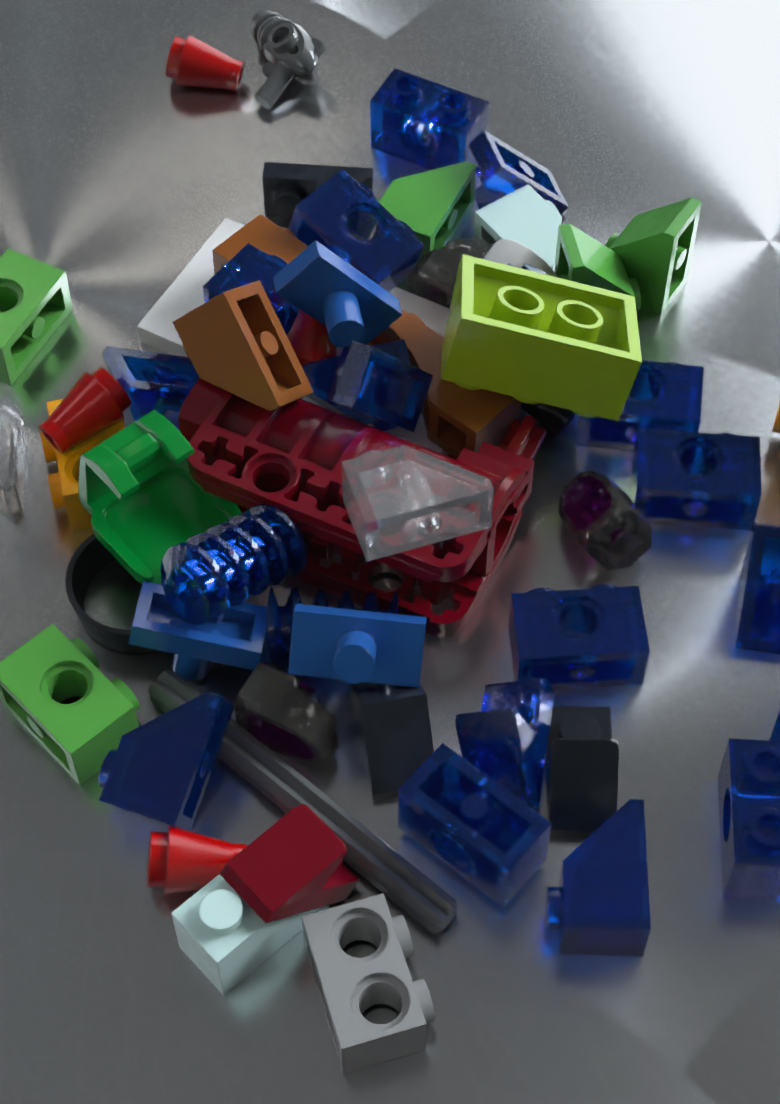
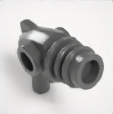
M262 10L254 15L250 23L252 36L268 60L262 68V72L267 79L256 93L255 99L265 108L271 109L294 77L305 76L314 71L318 65V58L326 50V46L321 40L311 37L303 27L292 22L290 19L284 18L277 12Z

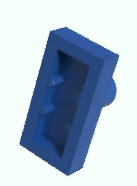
M317 240L273 277L276 293L327 328L330 342L339 348L355 346L361 350L403 315L398 298Z
M143 581L131 627L129 644L174 653L172 669L188 681H198L205 678L209 674L211 662L257 671L270 607Z
M296 604L293 611L288 674L340 679L351 684L369 682L419 688L427 617Z

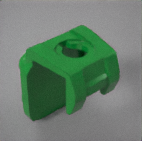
M152 410L80 456L78 491L82 506L91 515L92 530L96 538L134 579L141 584L143 581L174 587L225 553L239 540L243 531L241 511L236 503L204 491L203 486L193 480L189 473L187 458L195 453L194 448L175 425L156 410Z

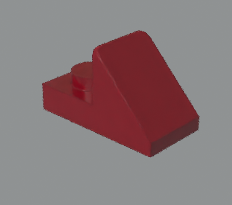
M305 804L294 807L227 862L220 872L225 881L265 923L344 901L360 880L343 863V858L347 853L346 844Z

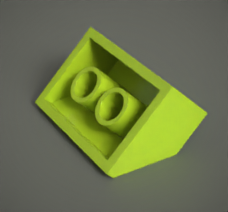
M462 254L442 344L441 379L454 382L456 385L468 390L484 389L513 396L515 399L527 404L543 403L571 410L575 414L586 418L601 417L618 421L642 364L635 296Z

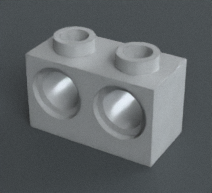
M384 893L302 916L305 949L343 1074L426 1050L427 1023L436 1020L433 1002L425 980L412 981L405 959L414 956L410 932L402 914L391 917ZM356 940L369 941L378 948L373 954L363 958L352 957L343 951L346 945ZM386 1004L395 1008L399 1016L387 1024H374L365 1019L362 1014L370 1006Z

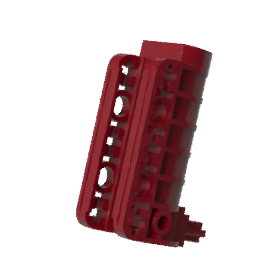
M199 378L189 392L178 414L180 432L195 451L193 455L187 458L189 473L193 480L203 486L204 491L236 503L241 511L242 528L243 526L249 528L248 535H245L242 531L239 540L227 551L373 612L427 617L425 633L440 638L453 636L464 629L502 563L522 515V507L532 492L535 462L533 458L547 435L545 429L536 426L537 419L525 415L522 421L514 419L498 447L483 441L477 453L463 448L458 458L453 459L302 399H298L270 412ZM271 528H283L293 535L292 540L288 544L280 547H274L262 542L260 537ZM306 541H310L311 552L304 549ZM334 553L341 555L342 565L333 563L329 569L321 566L320 558L328 560ZM364 563L361 566L358 581L352 579V571L358 573L359 564ZM390 572L399 576L403 581V585L393 592L386 593L371 587L369 581L379 573ZM416 585L420 586L421 597L415 595L414 604L410 603L414 594V587ZM444 598L453 601L452 610L446 609L441 616L434 615V612H432V604L439 605Z

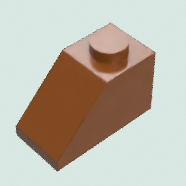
M260 280L225 291L172 322L183 343L184 351L192 361L199 378L270 412L314 392Z

